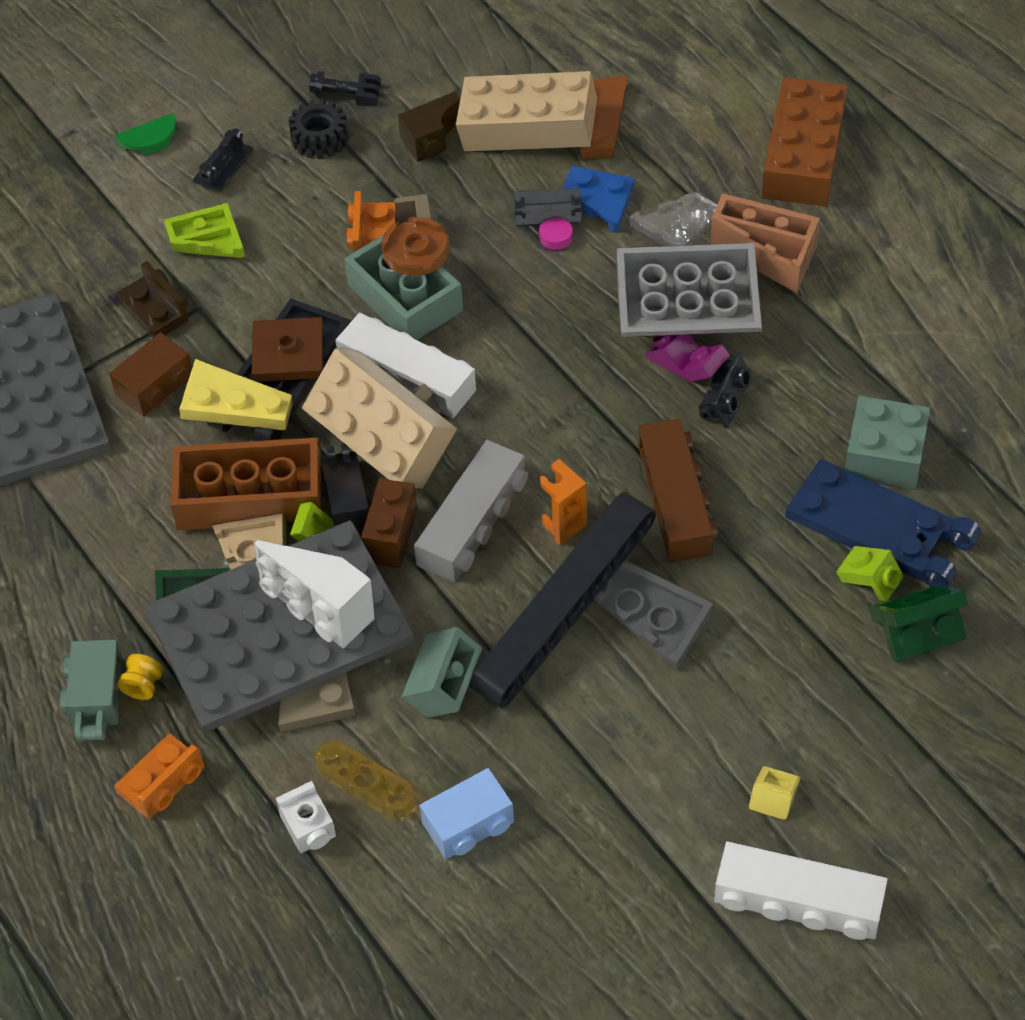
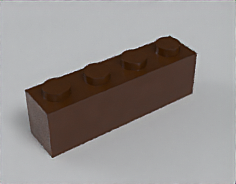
M681 418L638 425V449L669 563L711 556L713 540H718V529L715 518L709 519L707 510H710L709 496L707 490L700 489L699 481L702 480L701 469L698 460L692 461L690 453H693V441L690 431L684 432Z

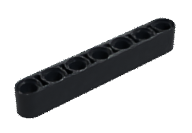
M620 493L480 663L471 677L470 688L501 709L508 706L648 533L655 521L656 511L628 493Z

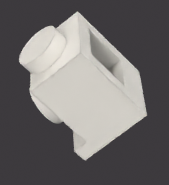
M312 781L276 798L280 817L300 854L309 849H319L325 846L330 839L336 837L333 821L317 794Z

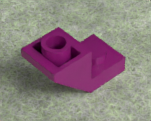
M690 334L656 335L652 340L654 345L645 354L648 360L689 382L711 378L730 356L723 345L708 348L706 346L699 347Z

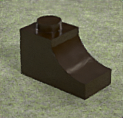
M456 92L398 114L400 138L417 162L446 150L445 136L456 126L460 105V97Z

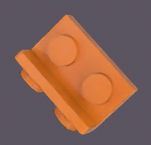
M355 191L354 203H348L349 223H353V228H347V247L353 248L354 252L382 236L392 224L396 223L395 202L363 203L362 192Z
M169 733L114 785L116 793L150 820L158 811H163L171 804L174 795L179 790L198 778L204 767L200 749L194 744L188 748Z

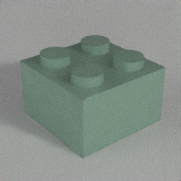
M858 395L845 470L877 484L916 490L930 407Z

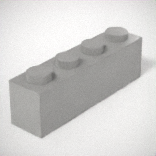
M486 439L414 544L416 565L454 583L462 571L467 572L470 569L476 550L480 544L485 545L492 534L494 523L498 517L503 518L510 506V499L516 491L520 492L526 484L528 472L525 471V455Z

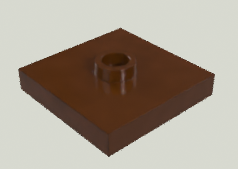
M322 317L253 321V381L319 378L323 371Z

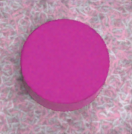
M559 217L545 220L539 228L541 244L550 250H561L568 247L573 239V230L570 222Z

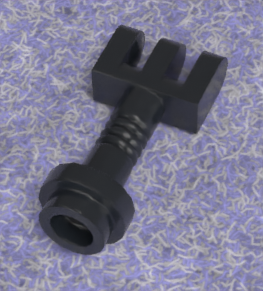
M318 71L317 74L311 73L309 92L315 93L317 97H322L323 91L356 95V105L376 106L381 78L378 75L360 73L358 82H347L325 78V72Z

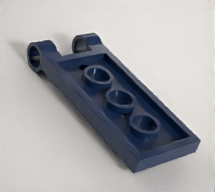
M821 458L786 508L785 518L852 549L854 546L891 550L902 572L925 582L930 587L935 585L949 587L957 574L955 566L949 560L939 556L931 557L940 541L943 539L958 549L968 551L974 547L982 533L980 526L970 518L957 517L954 519ZM918 537H923L926 541L921 542Z

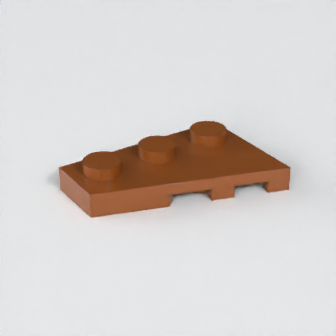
M628 75L593 80L597 95L591 146L579 147L582 161L614 157L621 113H623L625 93L628 88Z

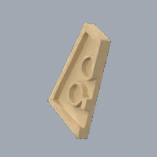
M282 513L212 525L231 570L256 560L254 543L257 540L287 546L286 520Z

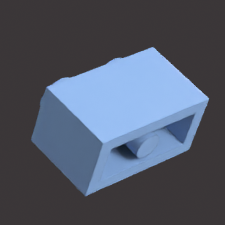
M489 768L419 805L422 824L445 860L454 855L459 856L469 852L477 842L488 836L494 837L502 834L509 828L510 824L514 823L513 804Z

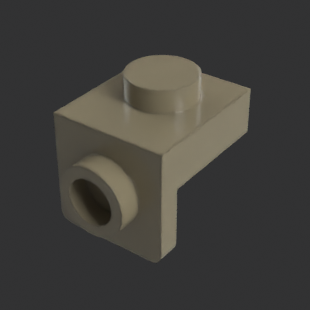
M427 194L394 199L397 222L400 221V224L408 222V218L412 217L430 218L438 222L437 213L430 212Z

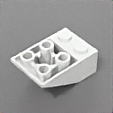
M260 540L254 543L257 559L256 566L260 576L259 584L263 591L271 598L278 597L285 602L289 611L299 620L305 618L314 625L317 633L327 642L333 640L344 649L375 619L371 579L344 558Z

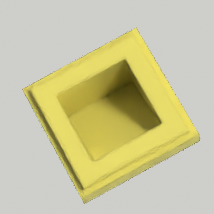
M763 766L754 783L749 808L782 820L786 819L791 809L800 777Z

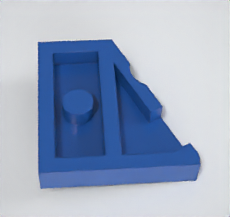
M571 166L562 189L580 188L583 212L592 218L600 217L608 223L609 230L618 233L635 187V178Z

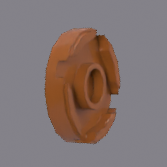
M412 217L408 218V222L402 224L398 221L392 224L384 233L381 242L384 261L392 270L402 275L420 276L430 274L447 261L450 253V241L444 227L430 218Z

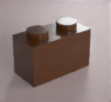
M160 332L111 371L109 375L115 395L139 414L145 416L153 408L161 405L164 399L177 388L184 386L188 382L192 365L189 353Z
M381 478L378 480L361 536V540L375 564L401 568L418 509L414 483Z

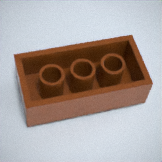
M783 77L764 167L762 198L828 206L845 112L847 85Z
M317 437L173 446L171 509L177 531L213 528L212 525L281 513L286 520V524L294 523L300 504L307 502L314 503L322 510V460Z

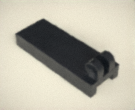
M341 444L342 453L335 454L334 446H328V455L321 457L334 526L350 520L352 523L367 520L369 513L357 453L349 451V447L346 444Z

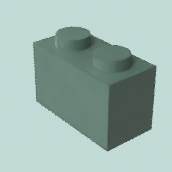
M458 627L426 634L401 698L426 718L458 712L482 647Z

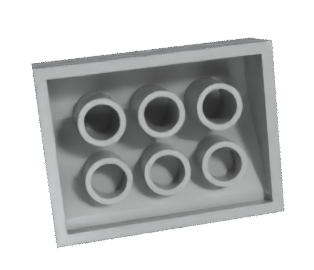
M754 243L617 248V289L621 337L762 332Z

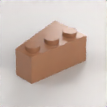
M722 193L712 215L710 244L754 243L757 271L798 293L817 247L820 218Z

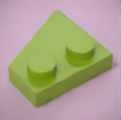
M228 203L164 219L173 252L236 258L245 257L243 245Z

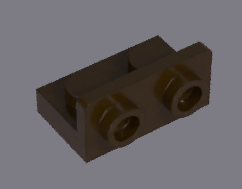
M145 261L141 264L143 277L116 292V297L119 304L154 338L160 332L167 335L189 321L186 310L188 300L181 289H174L169 284L168 278L160 268L155 270L148 261Z

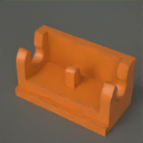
M558 459L551 464L552 470L555 473L556 484L549 482L545 476L540 477V484L543 490L552 497V520L548 515L543 514L542 523L555 536V542L562 545L587 526L586 482Z

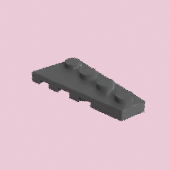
M627 561L623 562L594 599L676 670L681 665L714 610L712 602Z

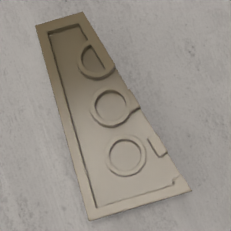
M346 672L280 700L278 723L280 733L355 716Z

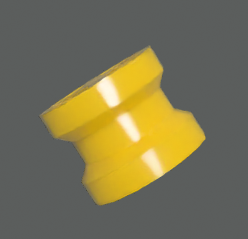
M142 654L129 655L125 663L126 673L120 675L117 686L123 693L132 698L149 700L153 697L156 690L154 682L160 679L164 671L163 667L158 661Z

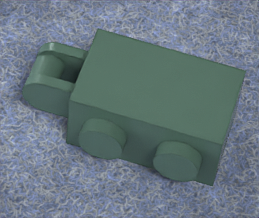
M117 639L71 641L70 656H65L63 663L64 676L68 680L67 689H62L60 693L62 712H67L72 726H75V739L77 742L89 740L104 741L107 725H118L121 690L118 688L117 682L122 674L123 657Z

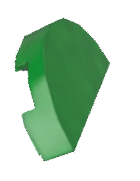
M171 113L115 134L116 143L125 151H128V149L141 151L142 155L159 152L170 145V139L178 130L175 115Z

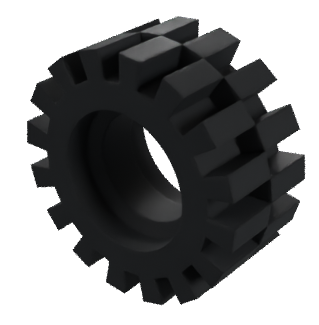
M319 99V104H315L314 100L308 101L309 106H305L304 103L300 104L299 110L294 109L292 116H289L288 120L293 148L295 150L298 149L300 155L306 152L307 158L311 159L314 154H317L318 159H323V154L325 153L332 157L334 156V150L338 153L342 151V145L346 146L347 138H349L347 119L343 108L340 105L336 107L333 101L326 105L325 99ZM315 127H328L323 131H309Z

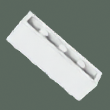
M359 312L336 339L338 349L360 351L411 393L425 383L434 392L431 397L440 407V413L452 419L476 391L475 369L468 363L443 354L438 348L427 346L413 339L405 332H399L388 327L377 318H370Z
M726 841L715 885L714 902L720 903L732 911L750 910L762 913L763 916L771 920L781 921L788 919L801 922L804 926L814 930H824L827 928L843 932L844 935L852 939L862 940L870 938L875 940L888 878Z

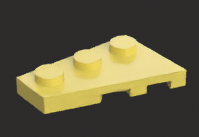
M195 359L179 408L180 418L286 430L292 409V395Z

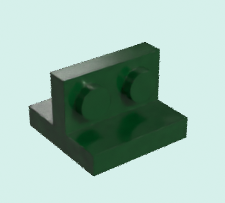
M935 585L869 606L872 621L882 623L892 660L900 661L967 639L959 607L969 605L965 590Z

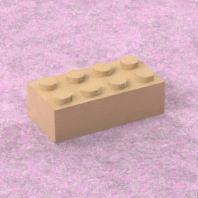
M591 71L464 77L456 121L463 150L488 151L590 147L597 103Z
M335 348L302 406L303 410L386 478L394 481L414 483L415 488L423 489L457 430L456 427L360 351Z

